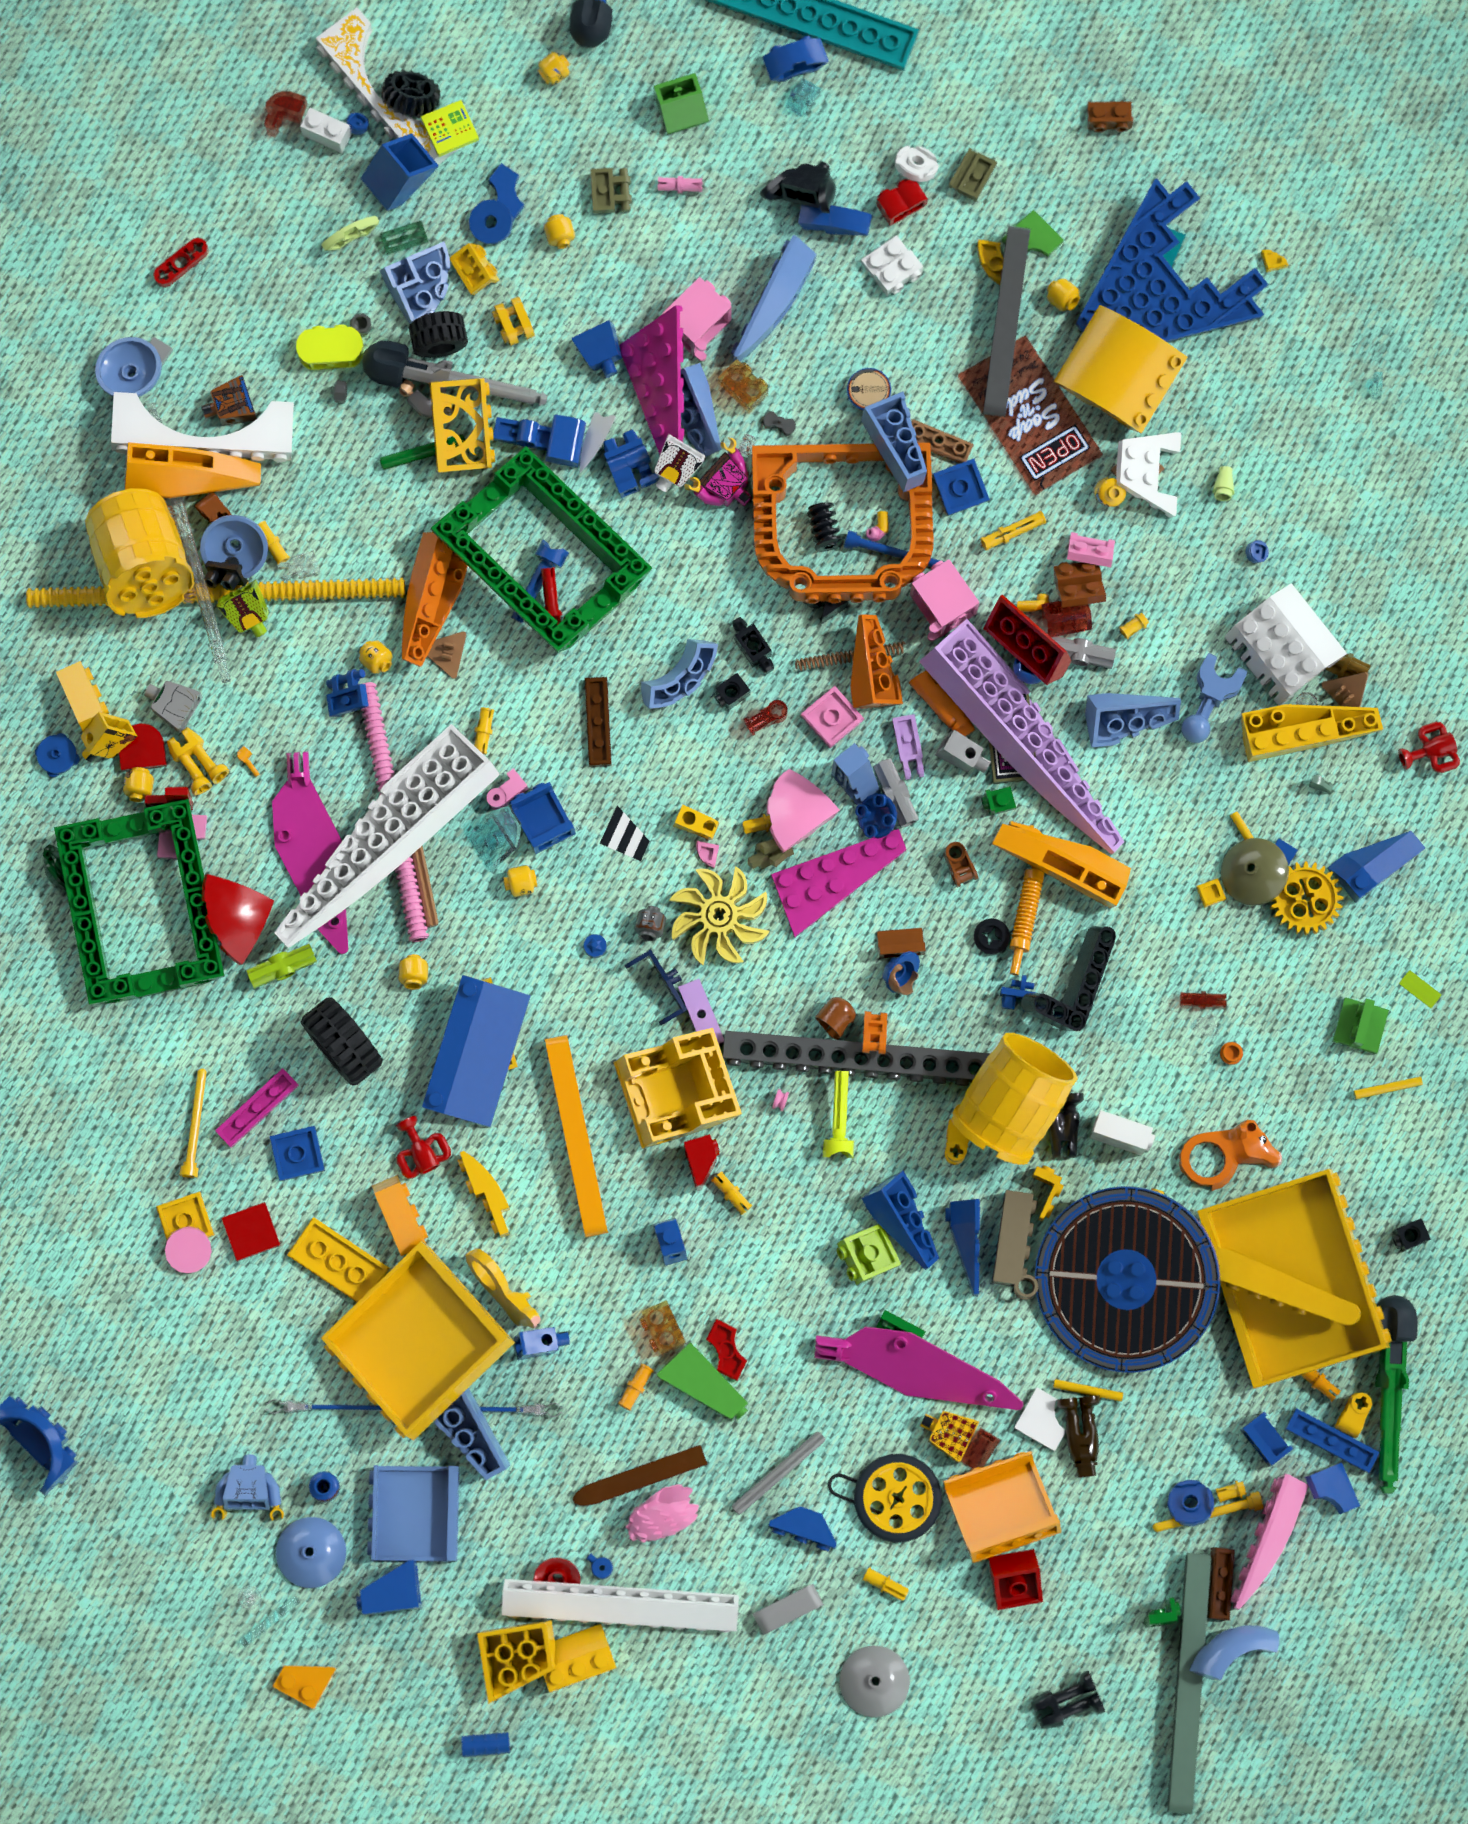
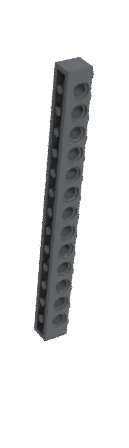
M725 1031L723 1059L730 1066H741V1063H750V1067L753 1068L773 1065V1069L776 1070L796 1067L795 1070L799 1072H809V1069H818V1073L832 1074V1071H849L848 1076H855V1073H864V1077L868 1078L887 1075V1079L891 1080L910 1077V1081L923 1082L924 1078L933 1079L932 1082L937 1084H946L947 1080L955 1081L956 1085L969 1086V1082L972 1083L976 1075H972L968 1067L970 1065H978L981 1068L990 1053L887 1044L885 1054H878L876 1051L862 1053L863 1042ZM743 1045H750L753 1048V1052L750 1055H743L740 1052V1048ZM766 1047H772L775 1049L776 1054L773 1057H766L763 1054V1050ZM795 1049L799 1056L796 1059H789L786 1056V1051ZM811 1051H818L821 1054V1059L819 1061H812L808 1055ZM834 1053H841L844 1056V1061L835 1063L831 1056ZM857 1055H864L867 1063L858 1065L855 1063L854 1058ZM886 1057L889 1059L890 1064L887 1067H881L878 1065L877 1059ZM902 1059H909L913 1066L910 1069H904L901 1067L900 1061ZM925 1061H932L935 1064V1069L933 1071H926L923 1068V1063ZM955 1063L958 1066V1071L956 1073H949L946 1070V1064Z

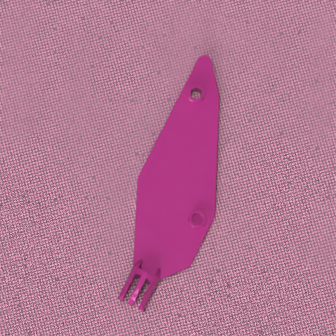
M308 751L303 752V768L300 752H294L293 758L291 753H286L288 780L272 801L275 848L300 896L304 892L308 893L314 885L313 880L318 874H322L326 868V862L342 842L310 779ZM345 909L318 928L319 932L340 954L347 953L349 949ZM338 918L339 923L333 926V919Z
M864 1327L845 1339L816 1336V1352L814 1356L816 1359L845 1362L906 1396L1020 1410L1023 1407L1022 1400L1001 1381L911 1332Z

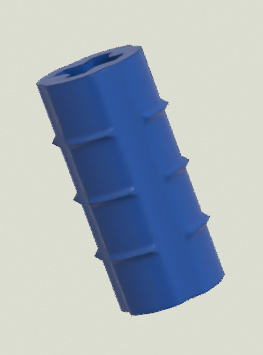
M509 1732L461 1736L463 1757L510 1753Z

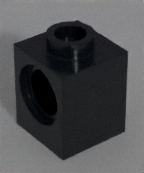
M736 673L715 688V699L722 708L725 706L729 711L749 697L751 690L740 675ZM728 689H734L737 691V695L735 697H728L725 692Z
M1422 1218L1393 1231L1394 1236H1392L1396 1248H1400L1402 1252L1431 1240ZM1409 1230L1414 1233V1242H1409L1405 1239V1231Z

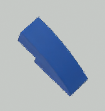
M801 205L798 223L804 230L825 231L827 234L868 236L872 215L859 210L831 205L830 213L828 214L821 213L818 208Z

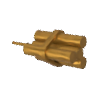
M1350 653L1325 670L1337 675V678L1363 672L1368 673L1371 665L1353 657L1354 654Z

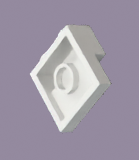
M897 235L861 259L863 266L886 296L891 293L894 295L899 293L904 288V284L919 279L923 271V265L911 249L908 250Z

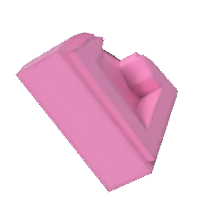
M697 841L699 858L707 866L715 868L719 845Z

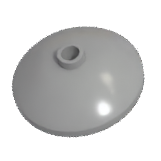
M866 1646L858 1649L847 1658L840 1672L839 1685L845 1702L854 1711L868 1717H882L891 1714L903 1704L909 1692L910 1676L906 1664L897 1653L882 1646ZM874 1676L880 1680L877 1686L871 1684V1679Z

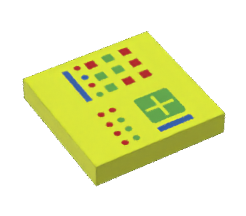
M462 100L421 116V120L439 157L479 141L478 134Z

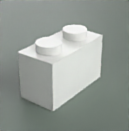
M309 108L300 126L302 136L340 153L344 151L351 137L350 125L312 108Z

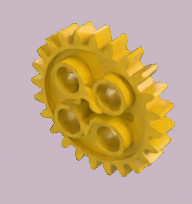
M1307 861L1304 862L1302 868L1298 862L1294 864V870L1289 866L1287 883L1282 892L1272 900L1275 903L1270 907L1272 910L1277 909L1274 918L1281 916L1280 925L1288 923V931L1295 927L1296 934L1301 929L1304 930L1305 935L1309 934L1310 929H1312L1314 934H1317L1318 927L1325 931L1327 929L1325 923L1332 925L1334 921L1331 917H1339L1338 912L1335 910H1341L1343 907L1337 903L1344 899L1343 896L1337 895L1342 890V887H1335L1339 880H1331L1330 877L1333 872L1325 874V866L1318 870L1317 863H1314L1310 868ZM1300 879L1303 880L1304 890L1302 888L1301 883L1299 882ZM1310 880L1317 881L1319 889H1311L1308 882ZM1287 886H1294L1298 893L1290 895L1287 892ZM1304 891L1306 897H1311L1308 904L1306 900L1301 899L1304 895ZM1320 901L1324 903L1325 911L1317 910L1315 902ZM1308 905H1309V908H1310L1311 913L1313 914V917H1310V916H1309V913H1308V912H1309V910H1308ZM1293 908H1301L1304 916H1296L1293 913Z

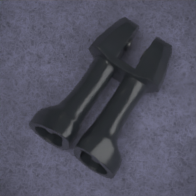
M1089 1670L1080 1675V1680L1076 1684L1053 1694L1048 1690L1031 1703L1034 1711L1045 1709L1050 1705L1053 1709V1714L1046 1715L1038 1720L1041 1728L1063 1726L1065 1719L1088 1710H1092L1096 1714L1106 1712L1098 1692L1061 1708L1059 1705L1069 1699L1096 1690Z

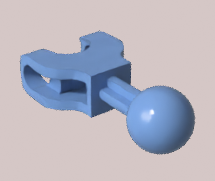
M1211 653L1207 654L1196 676L1201 690L1198 698L1202 702L1196 714L1187 717L1182 724V734L1191 743H1201L1208 738L1211 729L1208 718L1214 706L1219 708L1222 701L1235 697L1247 675V670L1238 668L1230 678L1219 677L1214 670L1217 657Z

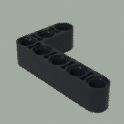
M1093 926L1088 929L1062 1002L1043 993H1027L1021 1001L1022 1009L1026 1013L1060 1030L1081 1031L1086 1025L1115 943L1116 934L1114 929L1108 926Z

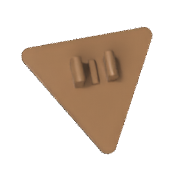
M462 631L435 640L427 655L452 679H456L458 675L466 632Z
M1363 672L1322 682V687L1340 706L1361 707L1368 673Z

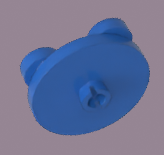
M63 733L45 738L35 749L39 765L52 778L67 772L80 761L73 742Z

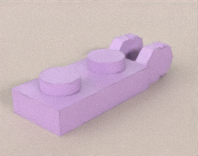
M915 714L892 718L900 763L903 766L905 779H911V771L908 762L916 761L917 774L919 777H924L923 755Z

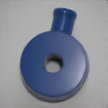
M592 1553L586 1558L592 1563L591 1571L596 1578L606 1579L612 1574L613 1564L610 1559L606 1557L596 1558ZM604 1565L605 1570L601 1571L599 1567Z

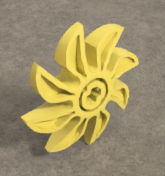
M735 866L732 886L729 895L726 897L721 895L723 881L718 874L709 869H696L695 871L707 886L712 897L705 899L698 889L684 888L677 891L670 898L669 901L687 904L701 909L699 913L684 912L675 920L672 927V939L675 940L688 930L698 925H703L704 928L693 936L691 943L693 955L701 965L704 966L707 946L712 935L718 936L716 951L721 958L730 963H743L744 961L732 946L727 935L732 932L741 943L755 944L762 941L769 934L770 931L752 928L738 923L739 919L755 920L763 913L767 904V893L764 892L751 902L737 907L735 904L746 896L748 887L746 877L738 867ZM720 911V914L724 912V919L719 921V918L717 920L714 919L716 917L715 913Z

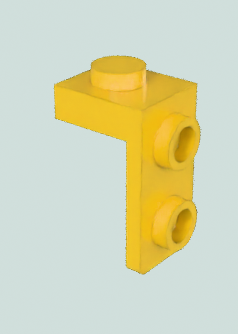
M1044 1165L1041 1168L1037 1166L1032 1178L1052 1186L1038 1218L1041 1222L1045 1217H1050L1054 1209V1205H1051L1054 1196L1059 1197L1064 1186L1060 1184L1062 1177L1054 1174L1055 1170Z

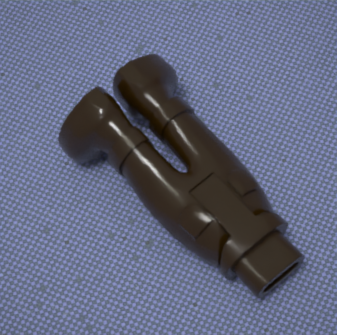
M1100 1395L1079 1397L1083 1434L1080 1433L1077 1398L1057 1400L1058 1407L1063 1409L1067 1415L1065 1416L1068 1449L1074 1462L1073 1467H1077L1078 1478L1096 1476L1095 1465H1098L1096 1461L1099 1452V1440L1093 1409L1101 1402Z

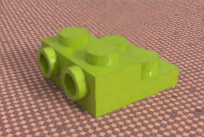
M879 1224L846 1237L837 1243V1255L841 1260H845L848 1266L846 1270L847 1276L851 1281H855L856 1285L901 1265L886 1231Z

